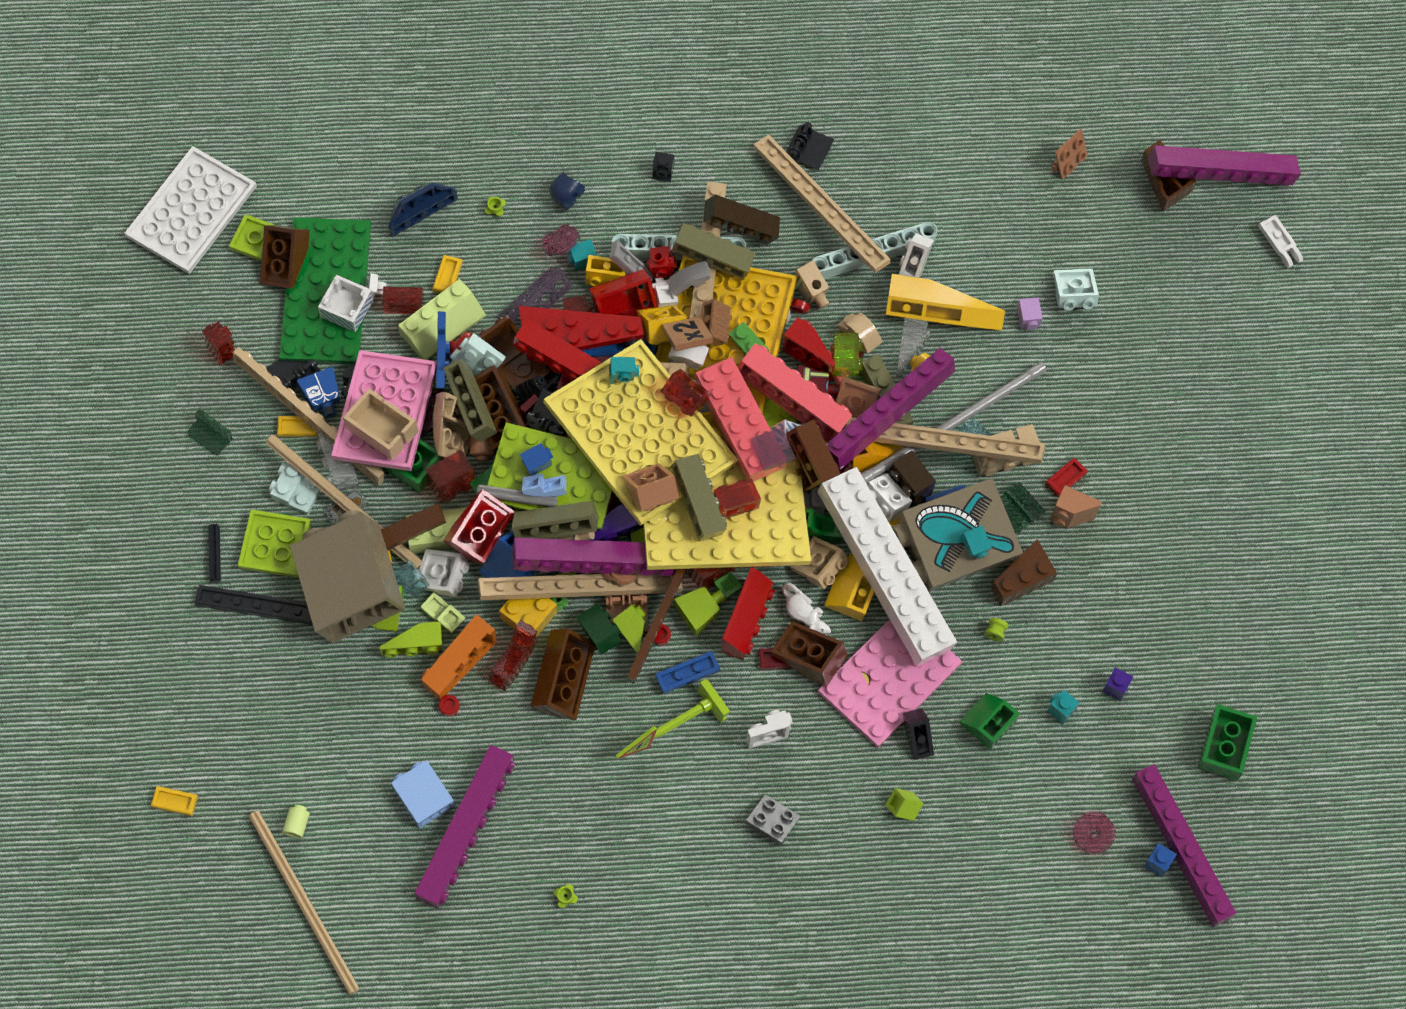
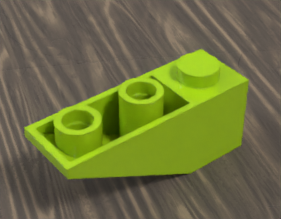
M441 621L415 625L379 646L381 656L394 658L401 654L406 656H416L418 653L438 654L443 651Z

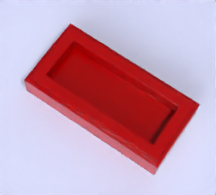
M1074 457L1045 482V485L1059 498L1065 485L1071 488L1088 473V470Z

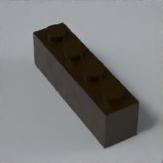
M716 194L705 200L703 222L710 224L711 227L722 228L729 233L742 235L746 239H754L764 245L770 244L779 238L780 217Z

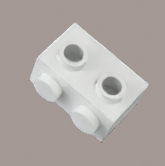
M917 233L912 239L909 238L905 249H907L906 256L903 255L899 266H901L899 275L920 278L934 240Z
M887 473L875 478L867 485L889 522L896 519L902 511L909 509L912 500Z

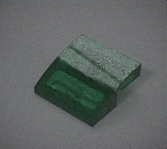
M1020 482L1007 489L1000 496L1016 535L1045 513L1041 505Z

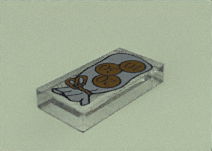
M356 487L345 494L361 509L368 505V501ZM335 502L323 510L333 525L337 524L338 517L346 512Z

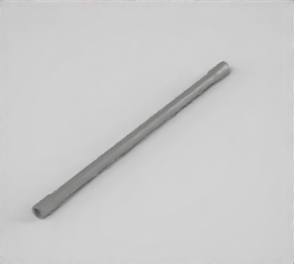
M1042 362L1037 363L1022 375L941 424L936 429H954L1027 382L1047 372L1046 366ZM906 446L871 469L862 472L861 475L866 484H868L875 477L890 469L892 462L911 450L915 453L922 448Z

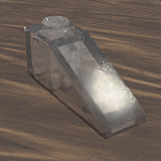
M911 318L904 319L896 379L901 378L910 366L912 358L918 355L924 347L925 340H929L931 328H927L928 321Z

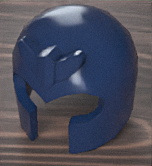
M564 172L556 177L549 187L550 197L558 205L565 207V211L571 208L577 201L575 198L580 197L585 191L583 184L569 178Z

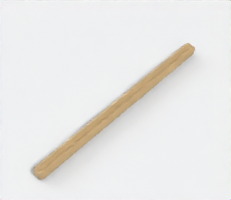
M271 435L267 439L266 444L344 511H360L374 520L275 435ZM400 544L390 549L414 570L420 568L422 560L405 545Z
M259 811L251 813L249 815L251 822L350 995L354 994L359 990L356 981Z

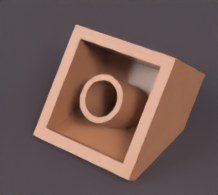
M660 463L622 476L634 505L641 511L652 510L655 506L669 504L679 498L675 476Z
M1065 485L1050 520L1055 525L1066 528L1095 519L1102 502Z

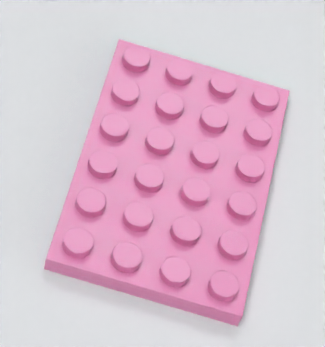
M359 350L331 455L332 459L411 471L437 371V361ZM369 388L383 397L384 402L387 400L416 420L419 432L408 444L403 443L405 448L393 461L346 429L343 420L344 415Z
M889 619L837 671L828 686H822L818 693L879 748L904 722L903 713L916 710L962 664V661L954 653L948 651L916 666ZM862 672H865L870 676V685H868Z

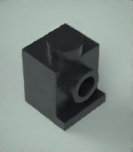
M655 152L652 179L671 183L675 155Z

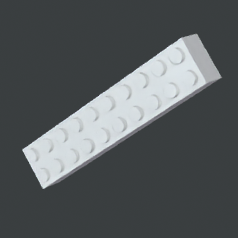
M855 467L823 482L817 491L915 665L919 666L952 650L957 643L954 635L858 468Z

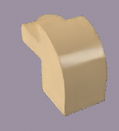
M851 313L837 324L840 331L850 335L856 347L866 353L871 352L882 343L877 329L862 313L858 315Z

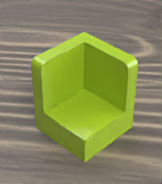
M894 788L885 806L895 817L913 821L924 803L915 793Z

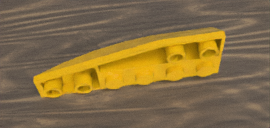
M892 274L886 315L1002 330L1005 310L931 279Z
M897 518L889 522L891 527L898 524ZM851 552L848 556L846 568L839 570L835 577L824 607L862 622L874 590Z

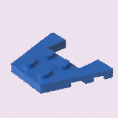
M438 311L436 388L444 389L445 378L447 377L443 368L449 365V361H446V358H450V342L446 341V312Z

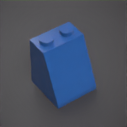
M513 531L499 538L479 573L485 578L528 577L533 576L536 571L513 570L512 545L515 536Z

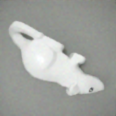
M790 582L784 583L782 592L787 599L786 609L789 616L799 622H803L807 627L815 631L830 634L831 629L819 619L823 611L819 607L813 609L810 605L812 600ZM789 589L793 590L796 594H792Z

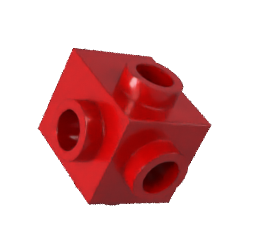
M669 246L650 248V259L647 260V267L652 272L654 278H666L674 275L676 258Z

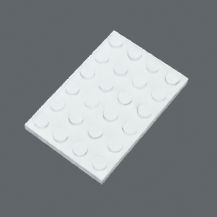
M192 146L124 233L125 237L190 274L257 187L256 182Z

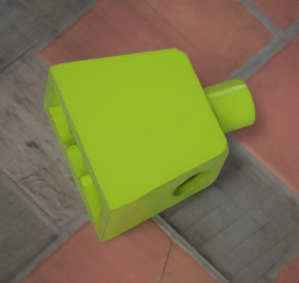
M702 587L675 598L674 607L696 637L720 616L718 604L725 601L726 598L721 590L710 595L707 589Z

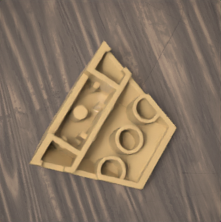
M446 392L437 393L433 414V434L436 451L439 456L462 464L469 450V439L471 436L457 404V397Z

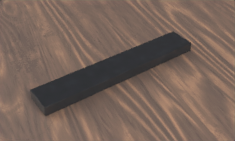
M199 585L194 603L198 607L313 625L307 603L303 601Z

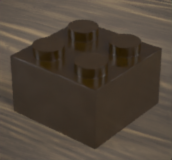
M912 450L892 462L889 476L912 500L910 505L912 508L925 501L926 497L932 495L936 480Z

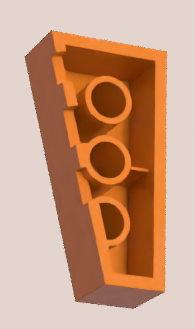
M476 614L445 652L437 658L434 665L424 671L421 679L422 686L438 700L447 695L497 643L495 629Z

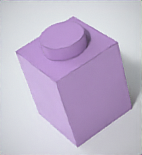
M1039 297L1019 299L1017 312L1020 328L1033 330L1040 327L1043 318Z

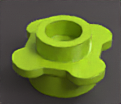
M489 197L485 213L496 214L498 217L502 216L506 201L499 197Z
M566 884V886L554 890V896L557 897L560 908H565L566 905L571 903H577L578 897L574 894L573 885Z

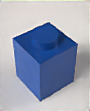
M542 443L520 454L521 460L530 476L536 475L552 466L551 459L553 455L548 447H543Z
M1158 843L1144 867L1162 878L1177 854Z

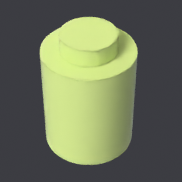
M295 805L289 808L282 831L283 834L293 838H303L310 815L306 811V807Z

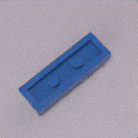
M710 651L655 674V677L663 694H666L720 672V667L713 652Z

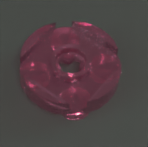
M563 224L556 232L547 234L542 238V248L548 256H553L552 253L555 252L558 255L563 254L577 244L575 240L577 238L580 239V234L575 227Z
M1097 811L1085 813L1077 820L1073 828V838L1076 846L1089 854L1106 852L1116 837V828L1113 822L1104 813ZM1092 828H1096V831L1100 832V835H1097L1096 838L1089 834Z

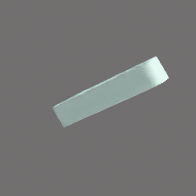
M925 222L871 240L889 258H893L907 253V249H905L906 239H912L916 233L935 242L937 227L931 222ZM888 244H894L895 247H890ZM850 247L829 252L813 259L817 267L823 268L819 271L824 279L867 266L860 258L852 257L857 254ZM834 261H840L841 264H835Z
M617 234L613 237L612 242L618 240L638 259H650V248L669 246L672 249L677 235ZM720 237L721 239H728L738 246L746 247V242L740 237ZM642 245V246H644V247H643V248H637L636 246ZM672 251L676 260H682L683 255Z

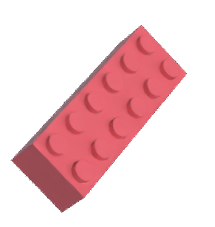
M755 343L738 366L743 379L798 421L804 424L815 420L820 428L823 439L827 442L840 433L852 416L847 407L837 404L833 401L832 396L818 390L813 382L806 381L797 370L787 367L782 359L771 355L768 349L762 345Z
M730 357L696 372L695 384L731 452L738 459L737 463L748 484L785 468L786 457L733 358Z

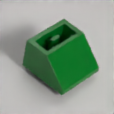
M985 693L959 723L991 750L1017 721L1020 713L1004 699Z

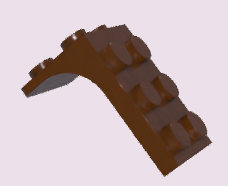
M507 315L496 320L495 324L489 329L481 331L478 337L506 357L498 369L503 372L507 382L515 391L516 386L538 375L545 379L552 374L544 363H538L535 360L528 361L526 353L519 352L513 346L514 338L519 330Z

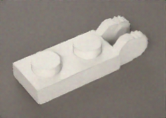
M1276 215L1259 223V229L1278 256L1281 257V261L1287 268L1293 266V262L1287 252H1291L1292 257L1297 263L1303 260L1300 251L1296 247L1297 244Z

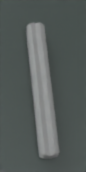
M478 485L477 494L483 489L499 500L547 507L556 506L558 500L557 496H530L523 494L520 490Z

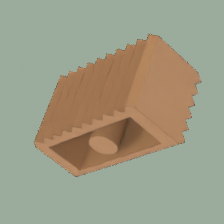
M716 299L703 302L701 319L713 336V343L710 345L715 347L728 342V328L730 327L731 307Z

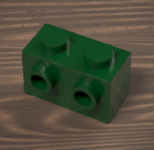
M598 604L576 616L581 627L601 655L622 642L618 635L621 633L616 623H610L611 617L605 608L601 610Z

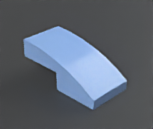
M542 473L523 477L522 493L539 497L566 495L567 480L564 475L544 479Z

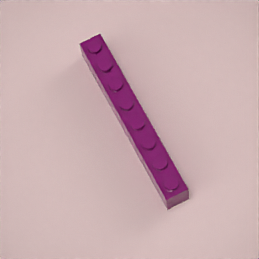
M1155 145L1148 156L1152 176L1289 186L1294 185L1301 175L1296 155Z
M939 348L830 440L827 445L834 461L838 465V469L841 470L955 372L954 358L942 348Z
M514 538L512 545L513 570L560 571L562 573L581 572L584 574L590 572L602 574L621 573L623 575L642 574L644 576H671L677 570H647L645 542Z
M490 745L414 893L416 899L439 909L441 904L444 905L449 897L448 890L450 886H454L458 880L459 874L457 872L460 866L464 867L469 855L466 854L469 848H474L478 840L476 835L479 829H483L486 825L488 811H492L496 805L497 799L495 797L497 793L503 791L506 785L505 778L507 774H511L514 770L516 763L514 762L513 754Z
M1155 764L1136 772L1132 780L1170 850L1177 854L1175 859L1212 927L1214 928L1232 919L1236 915V911Z

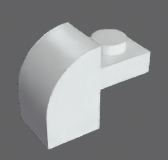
M703 345L675 351L672 347L668 358L671 359L670 363H686L689 368L698 370L703 366L709 348Z

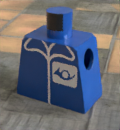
M333 367L297 380L298 389L313 412L323 410L326 418L337 414L334 405L340 402V396Z

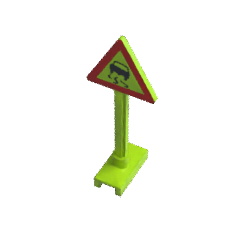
M708 679L700 682L697 689L703 699L698 702V705L659 728L653 726L615 756L617 759L648 749L655 738L667 734L697 715L706 713L709 710L712 711L719 723L727 719L726 715L730 713V710Z

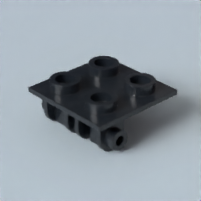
M806 122L803 125H799L786 153L793 160L819 170L834 139L814 131L812 124Z
M278 359L267 368L272 376L275 375L281 380L283 386L292 389L295 393L299 391L297 386L298 379L321 371L314 359L311 361Z
M554 373L545 379L538 375L518 384L515 388L516 394L521 397L518 404L527 401L534 394L540 396L542 389L549 391L548 387L553 386L560 380L559 376L561 373Z
M542 389L532 413L529 412L526 420H528L526 425L538 431L564 437L566 431L543 403L544 398L553 393Z

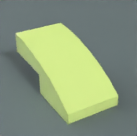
M435 592L420 606V609L435 622L441 621V626L450 633L465 619L460 612L451 604L448 605Z

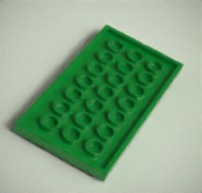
M293 217L292 227L310 230L309 247L293 289L286 288L280 360L311 361L314 359L317 363L356 364L359 350H361L363 320L357 331L353 332L321 318L318 306L336 275L366 287L372 226L370 220Z

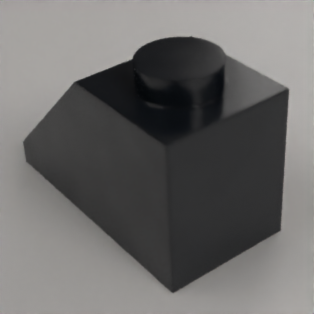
M923 708L904 712V727L913 759L917 760L933 756L934 750L930 722Z

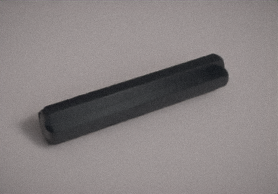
M210 524L208 526L210 582L214 583L221 581L220 527L218 524Z

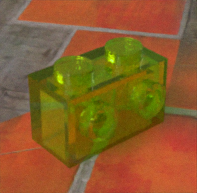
M834 333V376H858L859 370H862L863 361L862 358H859V351H862V339L858 338V333Z

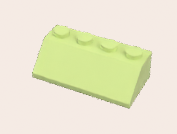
M460 279L398 325L400 336L423 360H429L437 353L438 311L446 312V341L449 342L454 341L486 316L473 293Z
M466 508L443 510L446 523L409 540L410 551L416 554L423 553L426 549L438 551L454 549L443 542V540Z

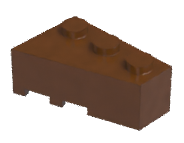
M1159 140L1145 149L1141 162L1164 212L1192 193L1197 181L1193 178L1151 175L1148 156L1155 145L1165 146Z
M815 420L795 427L786 433L792 458L796 457L799 468L796 469L797 476L801 475L804 485L802 487L803 493L819 487L823 482L840 475L838 465L834 461Z
M1038 539L994 581L991 590L1000 606L1008 604L1055 580L1057 572Z

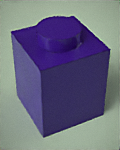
M1115 667L1102 692L1121 701L1133 676Z

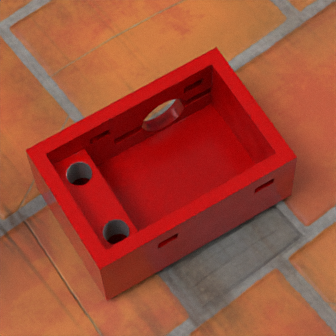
M644 269L589 289L595 313L638 317L637 310L658 307L651 278Z

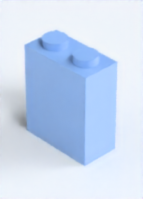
M427 760L423 763L421 761L417 762L411 767L412 770L405 774H398L394 777V781L391 782L393 790L419 829L455 806L454 800Z

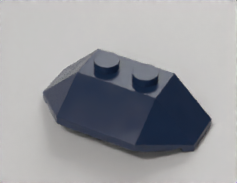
M432 182L418 186L408 195L399 197L394 203L388 225L391 237L396 236L457 201L456 189Z

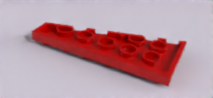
M519 306L521 325L528 319L579 350L645 338L641 317ZM526 353L528 361L534 360L532 356Z

